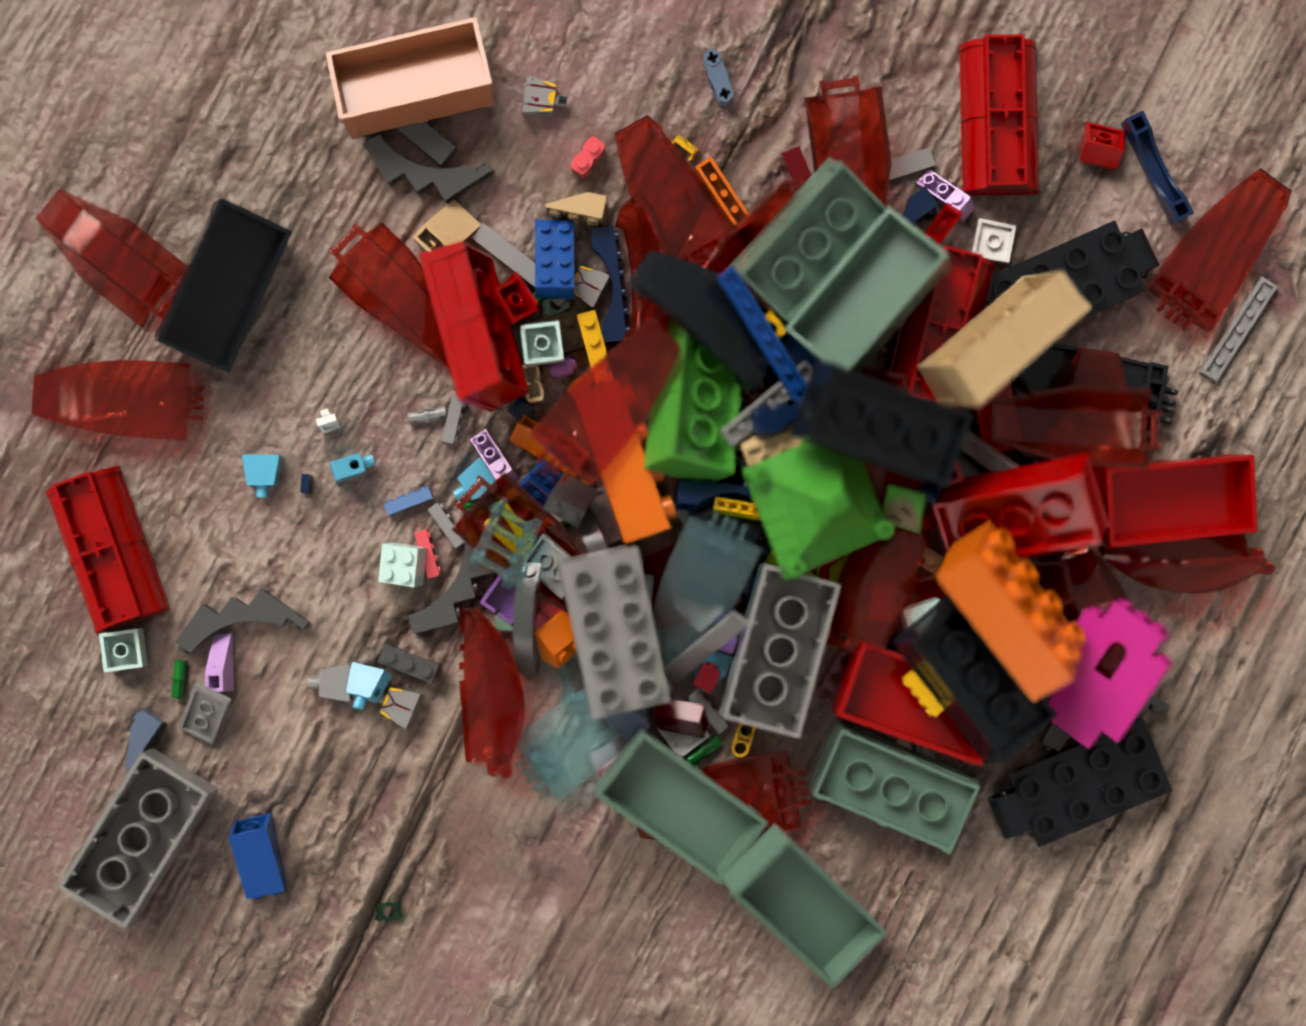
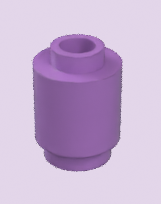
M569 354L564 356L565 362L548 364L551 376H557L558 378L575 373L574 369L577 368L575 358H571Z

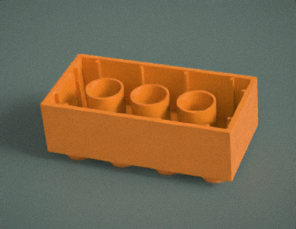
M617 378L574 393V400L625 544L627 545L669 530L668 521L677 519V513L670 495L660 498L655 485L664 482L663 474L644 469L645 455L642 446L646 445L648 431L644 421L633 424L630 412L639 409L631 384L620 387Z
M988 521L952 543L936 578L1034 702L1073 680L1084 643L1086 642V636L1077 622L1072 621L1068 623L1062 615V604L1057 595L1050 590L1045 592L1038 584V573L1033 564L1026 559L1021 561L1014 553V542L1009 533L1003 528L997 530Z

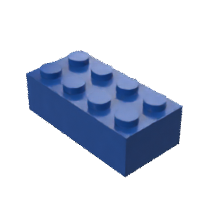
M535 219V298L574 299V220Z

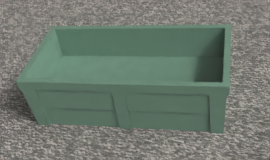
M829 157L726 270L734 266L753 298L767 311L774 310L772 313L782 324L788 325L887 208L842 162Z
M888 207L785 327V330L822 361L840 365L843 369L860 374L892 335L905 324V320L941 278L946 276L952 269L949 254Z
M836 718L807 785V789L813 797L834 803L874 820L877 824L898 830L951 854L979 791L980 784L979 778Z
M641 725L596 783L595 796L720 885L724 882L722 876L747 852L768 824V821L765 820L756 808L743 802L706 775L698 766L692 765L652 736Z
M775 823L722 876L732 896L833 989L888 934L863 907L850 897Z

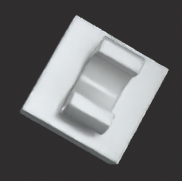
M328 408L320 411L322 418L316 419L322 433L341 428L336 415L329 413Z

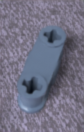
M709 49L706 51L703 61L707 78L717 103L720 106H728L733 99V89L729 75L719 51ZM709 57L715 59V63H712V61L709 60ZM723 92L725 93V95H728L727 99H725L724 96H721Z

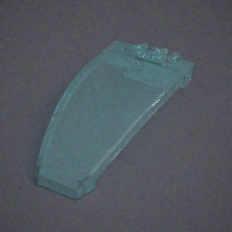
M716 511L710 523H706L691 515L688 517L660 583L652 617L661 660L667 664L731 613L762 549L743 539L748 526L744 525L741 528L739 536L732 533L737 525L736 520H733L729 531L725 530L730 519L727 516L724 518L721 528L715 526L714 523L719 517V513Z
M665 677L668 693H670L674 685ZM583 688L552 708L512 739L524 755L515 765L517 767L521 766L528 760L531 766L523 771V776L535 769L536 772L527 778V781H533L538 775L543 781L538 783L534 790L538 791L544 785H547L560 801L597 773L624 748L639 726L644 727L653 716V706L592 719Z

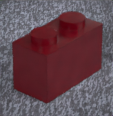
M707 661L706 664L702 662L692 684L711 694L721 674L720 670H718L719 666L710 661Z

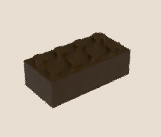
M575 310L521 324L529 325L559 321L564 355L586 349ZM521 325L512 327V331L523 365L525 361Z

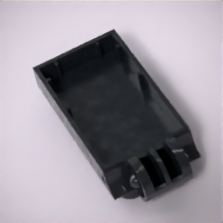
M1114 220L993 274L986 306L991 305L1022 276L1063 271L1082 298L1092 307L1076 321L1079 322L1147 291L1141 278L1146 277L1148 271L1158 267L1159 263L1143 228L1132 233L1127 231L1121 233Z
M1137 718L1125 737L1119 742H1116L1103 732L1097 743L1089 749L1080 742H1076L1062 748L1060 752H1052L1015 768V771L1009 774L1014 787L1002 789L999 793L989 797L988 801L1003 838L1022 836L1026 832L1032 831L1038 847H1041L1173 790L1143 718Z

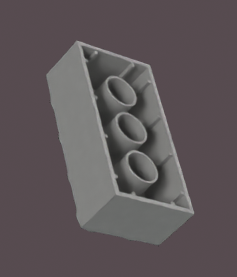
M631 543L557 560L587 704L592 719L670 702L638 547Z
M767 564L758 565L744 617L749 623L739 635L718 712L721 717L800 738L841 585L807 575L784 580L780 568Z
M154 748L141 752L58 888L126 929L139 919L219 788Z

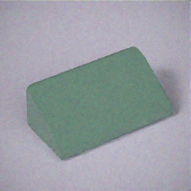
M495 615L494 629L496 631L513 632V625Z

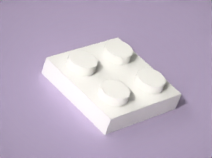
M979 218L971 252L982 254L983 258L994 262L1009 264L1016 226Z

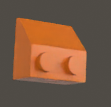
M560 610L535 632L542 659L557 669L576 653L569 616L564 610Z

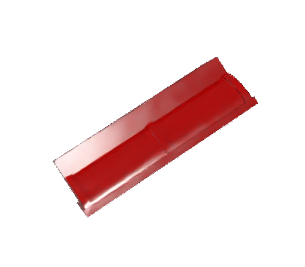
M1024 34L985 35L983 39L960 44L962 191L968 196L1039 195L1036 42L1025 39Z
M946 245L941 248L949 254L952 269L946 276L941 278L900 328L886 383L890 386L908 390L909 393L934 402L937 399L918 366L985 310L996 267L995 262L983 258L982 254ZM950 407L957 410L961 409V407Z
M120 465L95 472L89 471L53 484V487L45 493L70 558V564L75 572L92 620L95 634L106 633L169 610L168 600Z

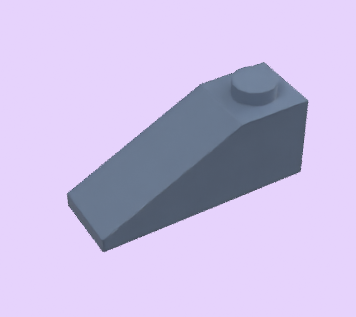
M148 709L138 711L133 718L135 722L131 726L125 768L128 772L141 752L149 748L166 723V721Z

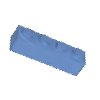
M424 486L419 488L420 491L415 492L414 490L409 492L407 496L401 495L394 501L393 499L386 501L384 507L388 516L434 499L430 487Z

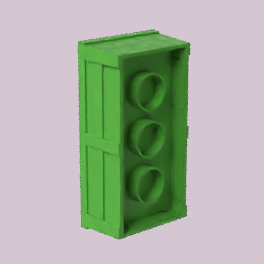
M671 317L659 319L644 469L680 479H691L693 482L707 480L715 483L735 474L736 445L730 447L720 433V430L739 415L742 400L741 387L734 381L736 377Z

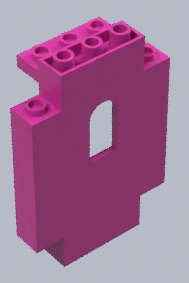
M1120 598L1115 600L1105 615L1103 610L1096 606H1090L1084 610L1077 623L1085 633L1086 642L1084 643L1073 680L1050 692L1053 696L1047 703L1058 714L1051 722L1088 749L1097 743L1103 732L1116 742L1122 740L1174 664L1167 655L1158 653L1160 647L1171 638L1170 632L1166 630L1163 624L1152 621L1146 612L1135 609L1133 604L1126 599ZM1114 642H1119L1125 646L1127 655L1112 679L1109 680L1095 670L1109 646Z

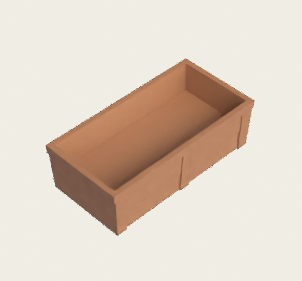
M477 17L326 52L339 120L344 124L352 139L414 123L420 124L431 119L481 107L494 106L491 90L493 86Z

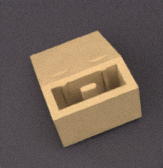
M586 192L545 204L547 214L550 215L549 217L560 220L563 217L568 218V220H574V223L583 221L587 222L588 226H603L607 208V196Z
M453 199L428 220L412 238L425 251L429 252L459 241L467 242L481 224Z

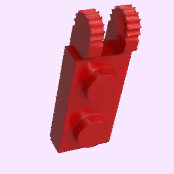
M947 202L925 232V236L932 238L937 245L941 244L963 213Z

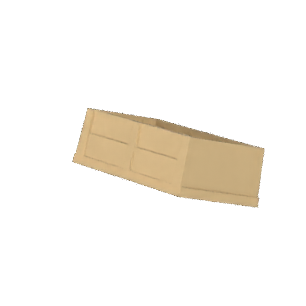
M1063 271L1022 276L932 356L920 364L918 369L936 397L937 403L947 407H979L1092 307L1082 298Z

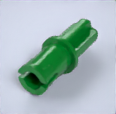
M175 660L174 674L171 677L173 679L171 697L181 699L183 698L184 682L187 680L185 678L187 661Z
M714 736L703 745L700 744V747L686 755V757L694 765L704 757H709V754L722 746L723 743L718 736Z

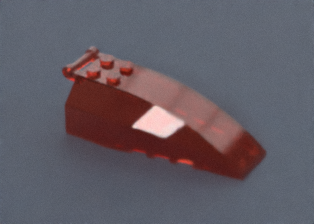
M355 223L348 234L335 247L332 246L328 250L339 260L329 279L359 308L450 370L422 265L412 251L383 223L367 233ZM359 234L362 238L342 256L340 252Z

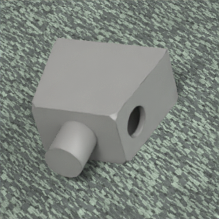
M352 664L319 669V677H308V688L319 689V697L352 701L353 696L347 693Z

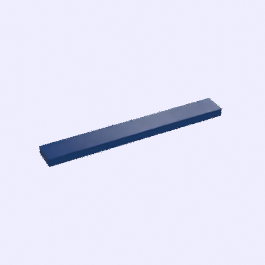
M734 266L729 267L716 278L795 404V401L803 399L807 384Z

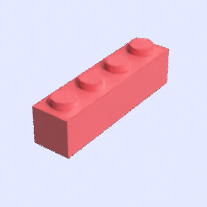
M425 529L415 532L418 546L427 547L425 562L427 578L440 576L442 571L441 567L437 565L438 557L433 551L435 547L430 541V538H432L430 531Z

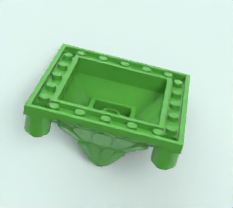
M805 442L741 469L784 580L800 578L810 569L880 539H889L894 534V525L885 519L866 467L861 461Z

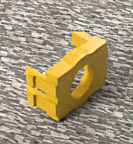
M681 135L676 136L673 142L670 143V148L675 143H678L692 154L687 161L694 159L698 152V148Z
M770 310L764 316L769 323H774L777 326L775 333L780 338L788 331L785 330L782 322L772 313L774 310Z

